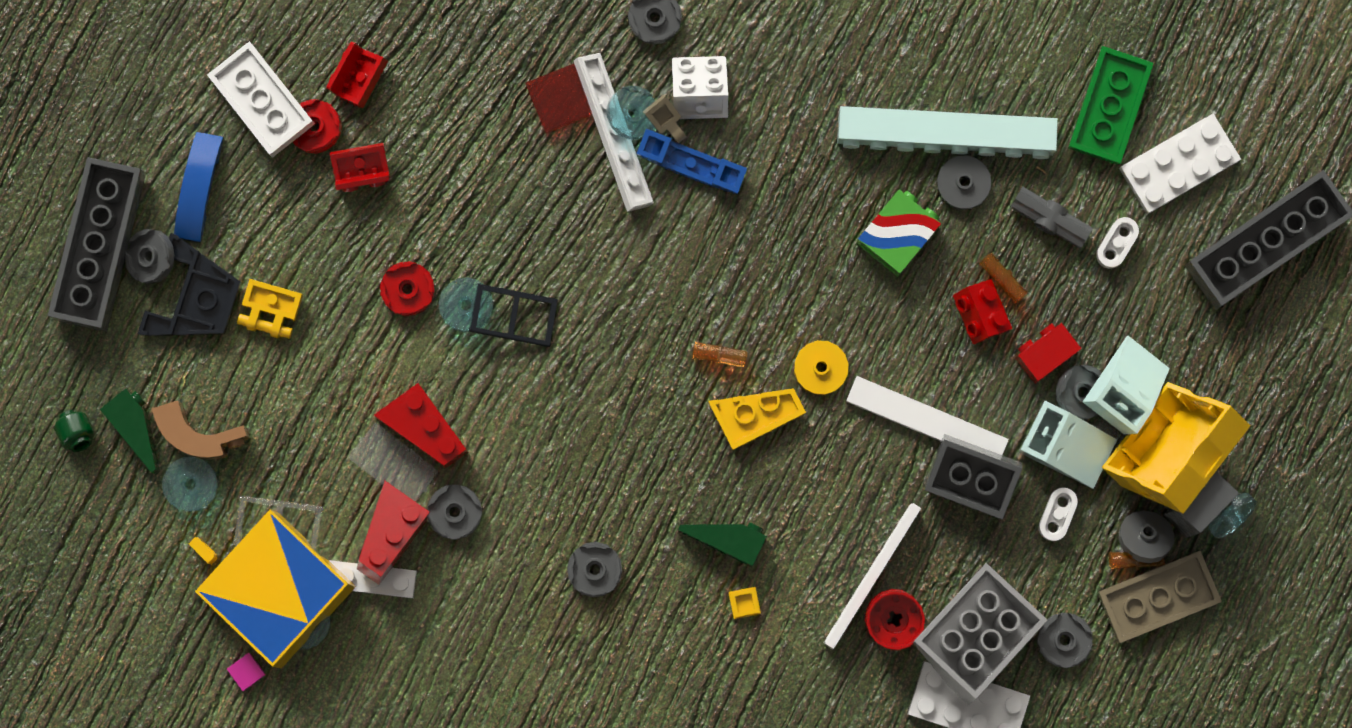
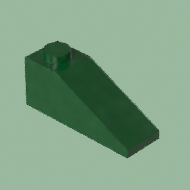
M125 388L100 410L150 472L156 475L160 472L148 413L143 407L146 402L136 390L131 393V391Z
M750 522L748 526L743 524L680 525L678 528V532L750 567L753 566L767 537L762 534L763 528Z

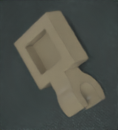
M662 95L643 111L660 134L667 130L678 143L687 137L676 123L681 118V115L665 95Z

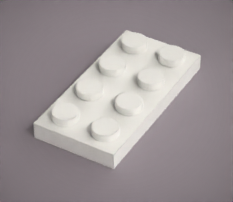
M250 41L207 74L272 158L315 124Z
M1211 114L1124 164L1119 169L1146 214H1149L1236 164L1241 158L1215 115Z
M924 662L907 715L947 728H1021L1030 695L990 683L978 698L968 705L945 683L930 663Z

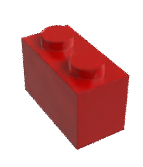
M1062 322L1056 327L1051 323L1039 332L1042 336L1039 340L1033 343L1030 339L1018 348L1020 354L1015 359L1034 384L1082 349Z

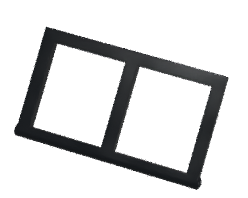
M477 284L469 332L550 347L558 299ZM482 291L513 296L507 333L476 327ZM520 298L550 304L545 340L514 335Z

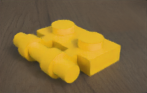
M249 279L242 306L252 310L250 316L239 314L237 324L246 326L247 330L250 331L260 330L270 333V336L274 338L281 336L290 339L293 329L283 326L284 319L296 321L303 294ZM261 311L275 315L274 322L261 320Z

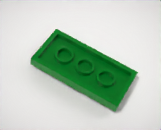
M1105 46L1101 47L1068 149L1116 165L1121 164L1154 64L1153 62Z

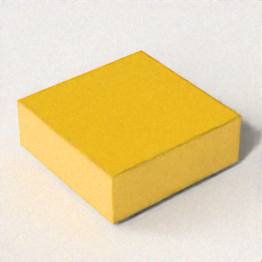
M195 537L189 543L208 564L212 565L218 559V555L201 538Z
M756 587L728 592L733 619L761 614Z

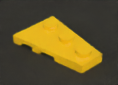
M794 388L708 401L732 450L806 414Z

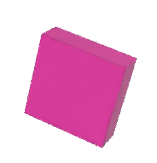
M250 652L227 668L242 691L247 690L266 675Z

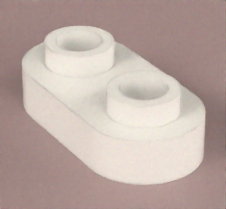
M1128 217L1117 219L1100 244L1096 257L1099 264L1104 268L1112 269L1118 267L1134 244L1139 234V228L1133 219ZM1120 228L1127 229V237H1123L1119 234ZM1106 251H1112L1114 253L1113 260H1109L1106 258Z
M1059 488L1050 495L1039 523V532L1044 539L1057 541L1065 536L1078 503L1077 496L1072 490ZM1060 497H1064L1067 500L1065 507L1058 505ZM1051 522L1057 525L1055 533L1048 530V524Z

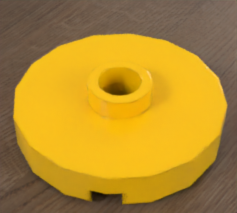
M817 340L807 344L799 351L795 359L794 374L797 382L804 390L813 394L827 395L835 392L843 385L848 375V361L845 353L837 345L829 341ZM824 363L826 371L819 372L816 365Z

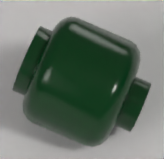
M67 410L63 412L54 426L61 446L66 450H72V452H80L87 449L92 444L95 436L88 416L81 411Z

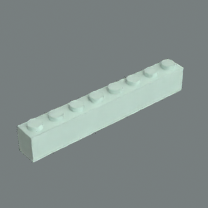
M840 106L837 144H843L844 148L850 149L859 148V145H870V149L886 150L887 146L897 147L898 151L904 152L913 151L914 148H924V152L940 153L941 149L951 150L952 154L958 155L968 154V151H979L978 154L981 156H994L995 152L1006 153V157L1012 158L1022 157V154H1033L1035 159H1048L1049 155L1053 156L1056 152L1058 118Z

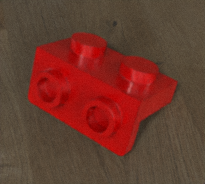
M350 42L336 70L331 75L326 88L337 98L364 108L388 61L382 56L361 48L357 43Z
M384 143L330 152L336 190L342 189L343 192H351L359 189L358 186L368 184L370 187H379L384 185L385 181L390 180Z
M992 279L968 286L953 295L967 334L973 344L980 343L985 339L1013 329Z

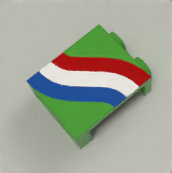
M900 189L856 242V244L897 277L900 276L909 262L941 225L938 221L939 216L929 208L924 210L917 204L918 199L908 191L903 193Z

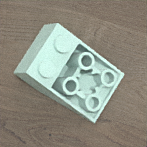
M1127 336L1083 400V403L1121 433L1138 434L1153 411L1170 368L1131 337Z
M1044 401L1019 453L1094 489L1103 470L1102 466L1108 460L1117 439L1070 412Z

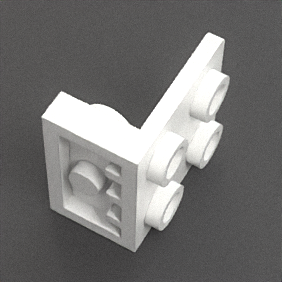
M726 57L673 58V105L681 115L680 119L728 118Z

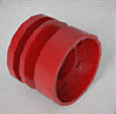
M888 589L879 592L870 600L866 608L865 622L869 634L876 643L887 649L900 650L914 644L913 641L923 632L925 616L921 605L911 594L899 589ZM891 611H894L895 614L901 613V617L898 618L899 624L887 623Z

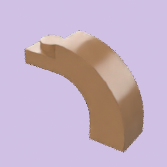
M178 400L152 408L154 419L164 438L175 448L192 457L208 460L227 457L225 446H228L229 449L245 445L244 440L250 439L248 429L244 425L214 435L197 433L188 423L183 404Z

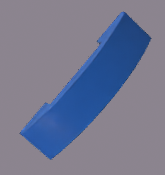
M649 129L645 130L636 155L682 176L738 194L747 171L746 167L723 158L721 160L671 141L672 138Z
M196 132L183 177L175 220L174 234L181 239L200 243L202 241L207 218L205 215L215 167L219 162L224 139L221 136Z

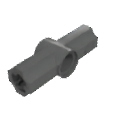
M1024 187L1021 188L1010 207L1034 221V225L1040 230L1053 236L1057 235L1079 249L1082 248L1093 229L1088 224L1068 214L1069 211L1059 203L1052 200L1046 201Z

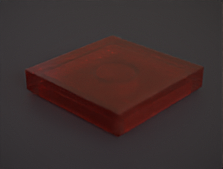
M574 63L525 83L546 134L593 115Z

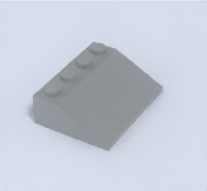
M985 563L913 643L945 683L969 705L988 687L1044 625L1047 619L994 569Z

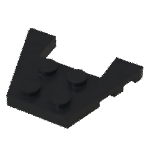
M170 233L169 239L174 249V261L190 265L173 318L145 311L137 334L141 336L224 335L242 282L177 235Z

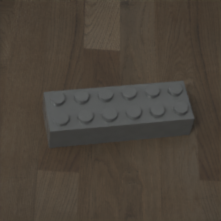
M87 157L48 312V317L51 319L107 332L125 262V253L128 250V242L131 238L146 174L141 169Z
M1322 170L1190 260L1185 265V268L1214 309L1217 310L1352 217V209L1326 172Z

